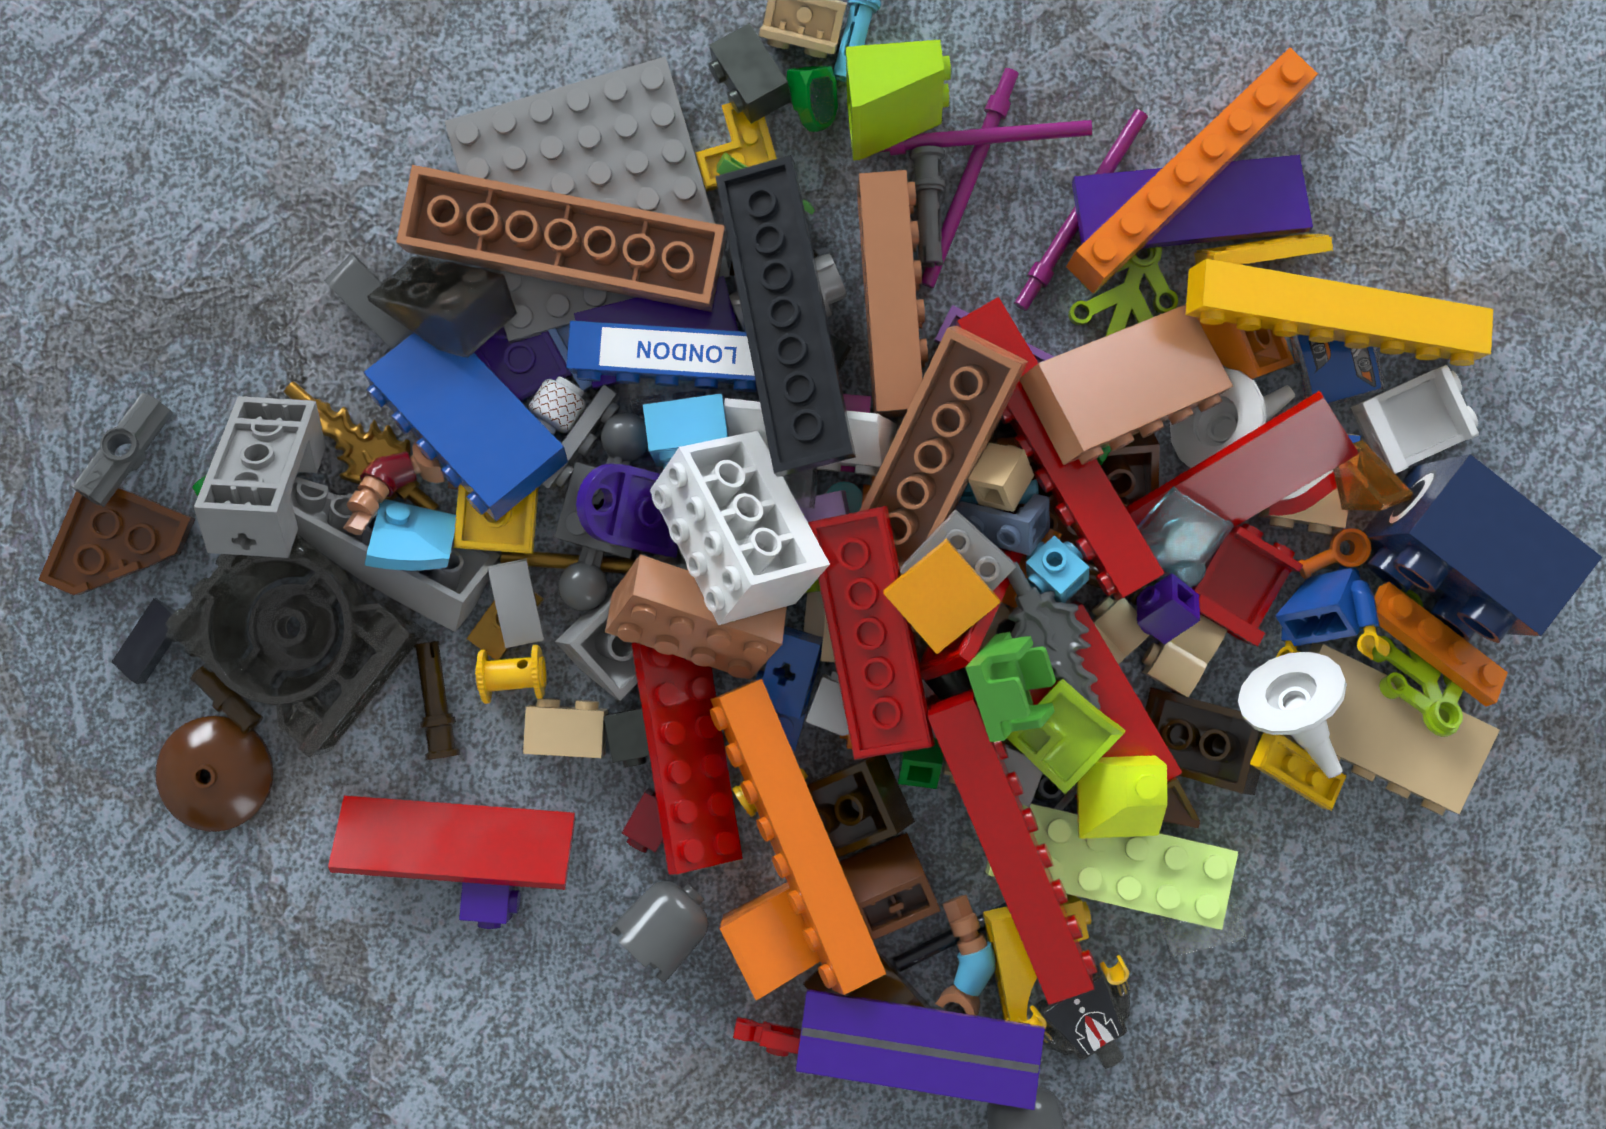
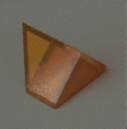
M1363 440L1353 443L1359 452L1357 456L1333 469L1342 510L1382 511L1407 501L1413 496V492Z

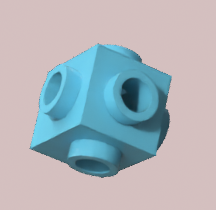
M1055 535L1046 543L1041 541L1031 555L1026 556L1028 560L1026 562V576L1030 586H1036L1040 594L1054 591L1056 602L1066 603L1089 580V566L1082 561L1083 556L1081 552L1068 541L1062 543Z

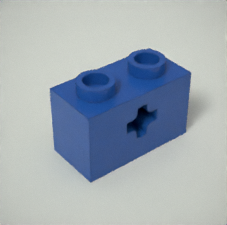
M784 626L782 645L768 659L765 671L759 670L755 679L763 680L776 712L800 719L807 711L821 661L823 637ZM785 663L791 664L790 671L794 674L790 678L784 677L785 670L781 667Z

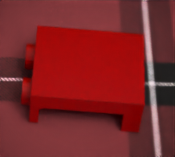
M1242 523L1241 527L1236 526L1219 536L1190 588L1199 594L1200 614L1226 629V633L1239 641L1258 647L1265 635L1258 627L1290 572H1300L1303 564L1293 559L1294 551L1277 542L1270 545L1261 539L1264 535L1263 532L1247 523Z

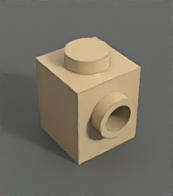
M988 443L968 477V481L979 505L1014 512L1033 479L1034 473L1024 449L1013 445L1004 446Z

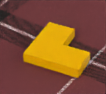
M731 103L722 105L731 142L695 152L706 192L718 189L715 176L720 174L716 172V169L724 152L748 167L777 159L765 116L750 124L743 111L737 114Z

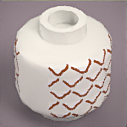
M560 376L557 377L556 381L547 379L540 386L528 408L552 435L556 431L567 434L570 433L586 409V402L582 398L584 391Z

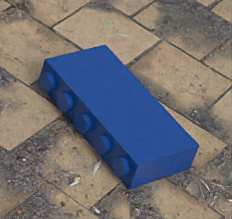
M438 315L434 316L364 371L370 384L366 391L374 402L381 408L386 404L394 412L391 418L402 432L407 434L409 431H412L419 439L415 443L421 452L430 461L436 457L443 464L444 467L441 469L443 475L455 488L461 484L470 493L466 498L480 515L487 512L495 521L499 520L568 463L564 446Z

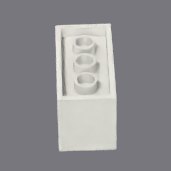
M758 431L679 447L650 489L653 503L660 510L669 528L672 540L677 543L686 561L687 569L690 575L695 578L704 596L705 605L712 612L718 625L796 604L830 565L783 476L777 477L774 474L770 452Z

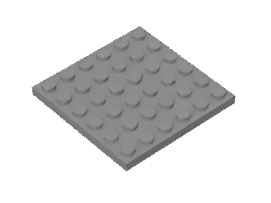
M666 56L444 121L459 174L715 224ZM723 254L719 277L724 276L726 281L731 279V276L729 275V268ZM487 268L507 339L510 343L541 335V333L549 329L568 326L570 321H575L574 313L636 298Z

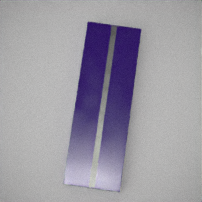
M808 989L806 992L796 1072L1035 1110L1045 1027Z

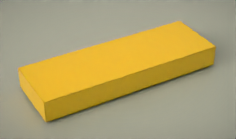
M1263 732L1250 762V765L1317 806L1332 811L1346 779V775L1343 773L1336 777L1328 778L1305 749L1283 735H1271Z

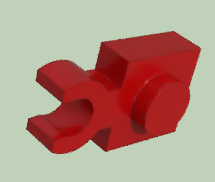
M737 1017L733 1038L742 1041L758 1042L759 1046L766 1047V1052L786 1057L789 1055V1052L798 1054L801 1029L766 1021L758 1023L751 1019Z

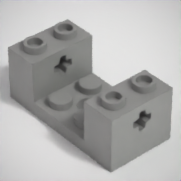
M237 397L194 505L207 553L289 557L298 531L290 498L298 472L317 473L326 448L316 401Z

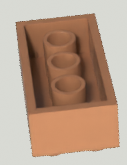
M640 554L612 593L605 633L618 636L619 639L625 642H636L654 648L662 654H673L691 660L699 666H710L728 672L729 675L736 678L750 680L782 645L787 606L718 625L712 612L705 605L704 596L695 578L690 575L688 570Z

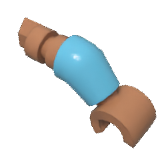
M961 895L942 904L954 937L960 938L957 942L960 952L957 954L959 965L954 978V985L944 989L935 1004L943 1008L947 1003L955 1002L963 1007L966 1014L978 1016L980 1011L978 996L982 993L996 970V958L991 942H986L984 934L977 931L980 928L976 913H973L967 895Z

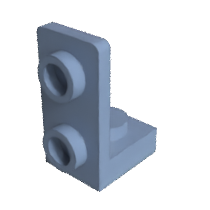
M1034 494L1024 507L1018 509L1016 514L963 501L956 506V510L998 548L1030 556L1050 530L1049 497Z

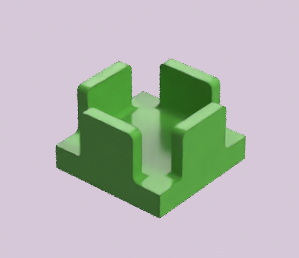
M1010 632L995 634L965 667L990 742L1004 741L1013 731L1041 728L1055 712L1053 703L1034 705L1029 692L1030 689L1051 687L1056 682L1046 648L1043 646L1031 648L1033 645L1031 636L1012 638Z

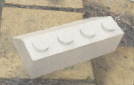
M725 398L724 410L729 437L758 431L769 450L760 402ZM847 411L856 458L820 466L817 469L840 472L841 465L855 467L856 474L876 476L896 436L897 424L879 414Z

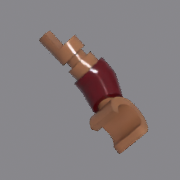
M415 442L412 447V456H409L407 451L376 458L361 473V483L358 486L359 491H355L347 502V507L352 512V515L343 529L352 534L361 535L379 509L378 503H382L386 497H391L398 488L416 481V474H420L422 479L428 482H445L439 461L434 459L430 461Z

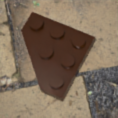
M122 487L116 490L105 507L96 505L80 493L75 492L38 580L69 594L82 595L180 555L195 522V518Z

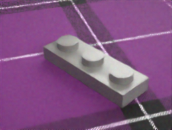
M603 385L562 442L568 463L542 483L546 488L554 491L557 485L563 488L568 483L574 468L571 466L579 454L585 457L590 452L598 439L594 434L602 422L605 424L609 418L618 413L620 406L616 403L620 397L607 386Z

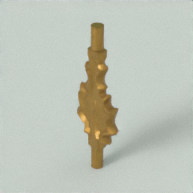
M295 381L285 388L284 393L291 399L316 401L323 435L334 439L336 442L335 449L343 450L344 452L341 456H337V460L348 464V469L339 474L342 479L360 484L361 473L376 458L407 451L410 456V440H397L390 425H387L382 432L377 422L373 420L369 431L365 433L361 423L358 425L352 423L346 407H342L338 412H334L330 407V403L314 399ZM413 481L398 488L391 497L385 498L391 501L396 497H400L403 500L409 499L418 507L436 511L440 507L418 488L420 486L418 481Z

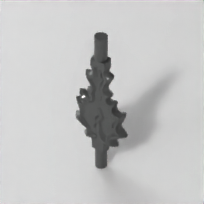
M1017 561L1014 562L1016 568L1007 576L1017 594L1015 601L1018 606L1008 616L1009 620L1015 622L1011 632L1012 638L1031 636L1033 641L1031 648L1045 647L1056 680L1061 681L1064 679L1098 710L1101 709L1098 702L1099 695L1091 691V685L1097 682L1098 678L1082 667L1081 664L1084 662V658L1076 653L1079 649L1091 647L1088 642L1081 638V634L1088 633L1089 628L1075 618V613L1079 610L1078 605L1056 602L1054 591L1040 594L1036 586H1030Z

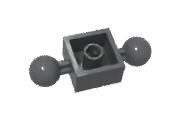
M622 412L613 415L606 421L601 432L603 448L609 455L606 464L614 463L630 466L631 461L639 459L648 450L645 421L640 416L630 412ZM575 462L554 538L580 545L582 550L578 562L569 565L560 575L558 591L562 601L568 607L577 611H589L598 607L604 601L608 592V581L601 569L604 554L608 553L633 560L637 550L598 541L583 529L577 515V494L585 477L596 467ZM598 489L592 497V504L596 510L598 506H603L605 500L601 489Z

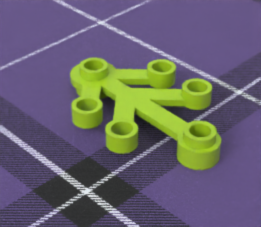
M1146 248L1148 257L1143 260L1139 259L1135 254L1116 272L1118 273L1128 268L1124 283L1088 301L1075 302L1068 312L1070 321L1075 325H1085L1091 320L1093 315L1116 304L1106 336L1125 329L1131 310L1138 323L1153 318L1139 289L1143 274L1155 293L1153 299L1154 309L1161 314L1175 309L1178 305V296L1173 290L1169 289L1158 266L1162 256V248ZM1167 295L1171 298L1172 305L1170 308L1161 306L1159 302L1160 296ZM1076 307L1085 308L1087 318L1083 320L1076 318L1074 309Z
M1408 590L1405 593L1423 607L1422 600L1415 592ZM1380 636L1389 643L1390 652L1388 656H1383L1374 646L1372 650L1373 661L1381 663L1387 660L1419 683L1424 692L1423 695L1408 685L1403 675L1393 672L1381 679L1379 687L1382 694L1389 699L1400 697L1420 711L1425 725L1435 735L1448 737L1456 733L1463 721L1462 710L1457 704L1463 689L1443 675V680L1447 687L1442 694L1437 682L1441 672L1409 648L1411 658L1396 648L1388 637ZM1391 682L1395 684L1396 689L1392 687Z

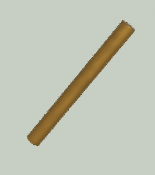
M533 551V554L502 552L501 563L527 558V563L530 567L566 569L569 565L578 562L580 555ZM604 557L601 569L603 572L626 574L636 559Z

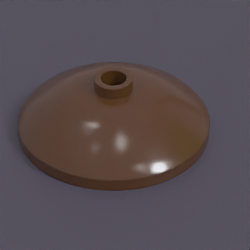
M226 716L201 717L179 727L164 743L156 764L157 789L166 808L183 824L202 831L217 832L229 830L250 820L266 802L273 782L272 758L263 739L255 730L243 734L234 722ZM203 769L210 772L211 779L209 783H205L201 779L200 775Z

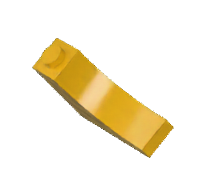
M1067 894L1068 902L1063 903L1068 916L1075 914L1083 937L1079 938L1078 941L1089 939L1087 925L1091 924L1089 907L1079 897ZM1008 907L984 911L983 917L988 942H991L996 958V970L994 973L1003 1019L1017 1022V1018L1020 1017L1022 1021H1026L1029 997L1037 979L1036 973Z

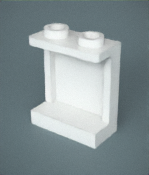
M1447 365L1433 369L1351 407L1382 477L1401 472L1418 461L1460 442L1479 436L1476 428L1478 426L1477 416L1470 406H1466L1460 393L1462 391L1461 381L1454 371H1450Z

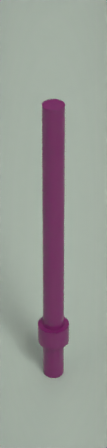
M1010 68L1004 69L995 94L990 95L984 109L987 114L981 129L998 127L1001 119L1006 118L1011 106L1009 98L1019 75L1017 71ZM991 144L974 145L941 227L943 264ZM934 262L935 267L925 268L922 275V285L934 288L943 265L936 266V262Z
M1135 109L1095 174L1114 173L1148 119L1146 113ZM1075 206L1040 262H1035L1028 272L1027 277L1029 279L1014 302L1018 308L1027 311L1040 289L1047 287L1054 276L1053 268L1079 229Z
M1092 120L920 133L880 152H890V155H904L907 153V150L921 146H938L943 148L1092 136Z

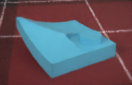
M385 499L379 504L366 554L365 566L406 571L446 568L455 533L456 515Z

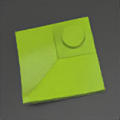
M1062 679L1039 703H1053L1055 712L1041 728L1013 731L1007 739L1066 794L1126 731Z

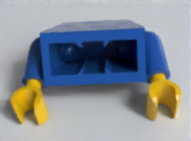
M1341 565L1337 571L1307 578L1275 616L1282 626L1281 641L1285 642V647L1279 650L1276 657L1300 652L1297 650V646L1356 636L1360 630H1363L1364 633L1357 641V648L1363 655L1373 660L1372 650L1374 646L1383 656H1388L1390 652L1389 643L1376 633V628L1380 625L1370 585L1361 580L1360 573L1355 567Z

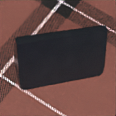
M153 598L112 660V663L135 684L146 683L187 621V618L157 598Z

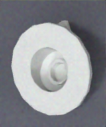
M1224 368L1233 387L1220 395L1222 402L1204 412H1201L1196 407L1192 409L1194 414L1189 418L1174 425L1170 422L1171 443L1179 459L1192 468L1267 423L1295 397L1292 388L1286 385L1268 395L1262 396L1256 382L1243 372Z
M1296 652L1270 659L1252 671L1241 686L1238 698L1244 720L1255 730L1264 733L1290 735L1306 750L1328 778L1336 777L1343 772L1329 738L1330 732L1326 721L1335 713L1344 700L1347 683L1340 666L1325 655L1313 652Z

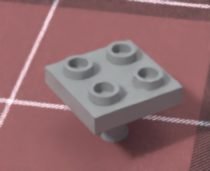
M955 509L900 567V572L904 574L946 538L992 591L1016 568V565Z

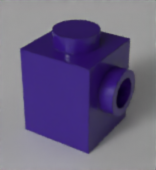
M1171 573L1154 586L1145 588L1137 597V624L1144 633L1154 636L1165 645L1200 621L1199 594Z
M462 882L459 920L478 922L477 926L479 928L499 929L501 924H507L512 918L513 913L518 914L521 892L520 890H515V886Z

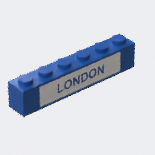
M570 321L566 368L573 374H577L578 380L599 382L601 375L616 376V382L624 384H639L640 378L655 379V385L677 387L679 386V381H693L694 387L700 389H718V383L734 384L733 390L757 391L746 332Z

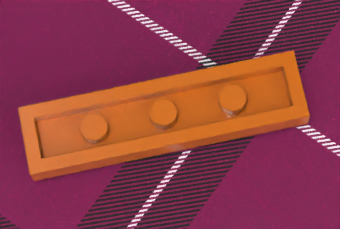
M1391 582L1378 587L1374 599L1381 628L1485 707L1497 703L1508 674L1507 671Z

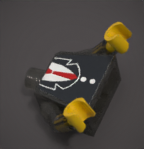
M1120 955L1116 956L1118 962L1114 967L1107 968L1104 961L1100 963L1101 970L1096 966L1098 973L1092 974L1094 990L1051 1005L1048 1004L1045 997L1035 1004L1036 1007L1033 1005L1029 1007L1033 1012L1029 1020L1022 1021L1018 1017L1017 1022L1044 1026L1043 1045L1065 1056L1075 1053L1080 1060H1084L1095 1053L1105 1069L1117 1065L1123 1060L1124 1055L1115 1040L1126 1034L1127 1028L1124 1022L1130 1016V987L1127 980L1129 970Z

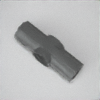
M141 393L118 426L109 429L103 434L100 441V450L72 488L89 501L105 507L127 475L137 470L143 464L145 451L172 416L173 412L151 395ZM131 444L129 452L122 456L115 455L116 449L119 446Z

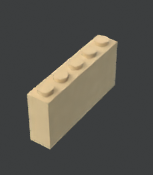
M1312 643L1308 652L1328 656L1337 663L1347 683L1343 702L1335 713L1326 720L1330 732L1329 738L1338 760L1342 759L1352 764L1351 772L1373 782L1375 776L1387 781L1388 784L1385 789L1408 799L1410 793L1422 798L1423 801L1420 806L1443 816L1445 810L1460 814L1500 730L1462 712L1463 721L1456 733L1448 737L1437 736L1427 728L1420 711L1400 697L1389 699L1382 694L1379 683L1382 678L1387 676L1386 674L1324 644ZM1391 682L1392 687L1396 689L1395 684ZM1283 735L1287 739L1299 745L1290 735Z

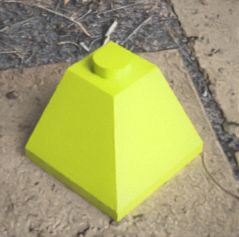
M1156 755L1101 757L1077 782L1079 839L1159 835L1167 808V765Z

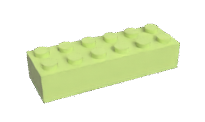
M1031 803L1030 808L1039 830L1033 833L1038 845L1046 844L1054 865L1048 869L1053 881L1061 880L1066 894L1215 929H1223L1238 851L1159 833L1158 836L1079 839L1077 813ZM987 861L985 872L989 876L995 877L991 869V866Z

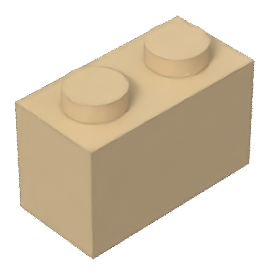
M537 699L536 705L526 707L523 754L602 758L606 755L607 732L604 716L608 714V709L599 708L598 701L576 700L575 707L560 706V699Z

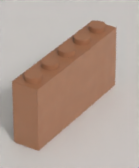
M1186 304L1040 362L1020 378V382L1063 465L1077 459L1080 460L1082 465L1103 455L1102 448L1110 445L1112 451L1118 450L1133 442L1135 439L1132 435L1140 432L1142 438H1145L1164 428L1165 426L1162 422L1170 420L1171 424L1174 425L1194 414L1192 409L1196 407L1201 412H1204L1222 402L1220 395L1232 388L1233 384L1197 317L1185 315Z

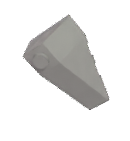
M678 547L676 558L657 554L651 558L676 566L679 564L681 551ZM615 587L606 595L604 601L598 607L581 615L555 642L582 672L614 698L621 701L638 681L631 642H625L619 639L618 636L605 633L611 597L616 589Z

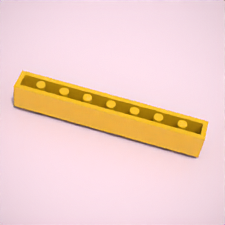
M1211 259L1203 260L1190 268L1188 272L1185 315L1198 317L1203 324L1218 325L1228 322L1237 324L1236 328L1244 331H1255L1264 328L1273 330V334L1280 337H1292L1300 334L1309 336L1310 341L1317 343H1328L1336 340L1345 342V347L1353 349L1372 346L1380 348V352L1383 354L1396 355L1408 352L1414 353L1415 358L1419 360L1450 359V364L1455 366H1470L1474 364L1475 360L1491 355L1492 308Z

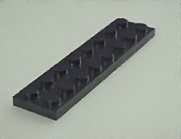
M788 155L715 176L773 472L777 477L856 458L795 162L792 156Z

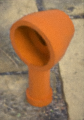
M1343 529L1332 537L1329 549L1306 560H1299L1298 562L1303 564L1299 573L1304 579L1311 577V574L1336 562L1345 567L1360 566L1370 555V540L1359 529ZM1343 541H1347L1350 545V550L1346 555L1340 551V545Z

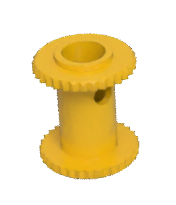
M533 645L531 657L490 661L485 649L478 652L475 675L477 689L483 703H491L492 691L534 688L537 699L544 697L547 685V670L545 658L539 645Z

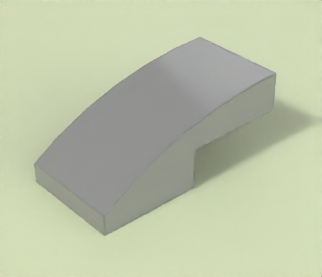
M527 558L488 566L505 648L544 640Z

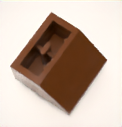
M907 832L839 861L872 941L941 911Z

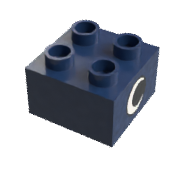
M1471 454L1413 466L1363 530L1370 540L1371 549L1376 553L1367 564L1368 568L1385 583L1391 582L1402 592H1408L1413 584L1422 588L1437 600L1430 613L1466 641H1469L1475 632L1496 643H1500L1506 634L1542 636L1602 559L1601 555Z

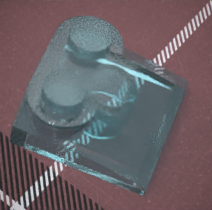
M1174 486L1137 526L1165 573L1159 578L1164 579L1173 573L1189 587H1193L1201 582L1206 573L1205 563L1234 527L1231 521L1222 519L1180 493Z

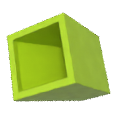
M940 39L846 47V95L853 161L867 158L942 124V109L949 107L948 83L944 84V80L951 79L950 57L942 56Z

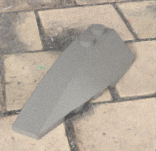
M299 477L295 478L290 498L298 526L297 534L349 573L386 596L454 632L458 630L475 608L490 579L488 566L498 564L500 554L495 551L453 548V538L449 562L446 568L406 571L365 566L366 554L377 512L361 535L352 534L343 529V527L352 515V512L347 507V502L353 494L336 495L328 492V487Z

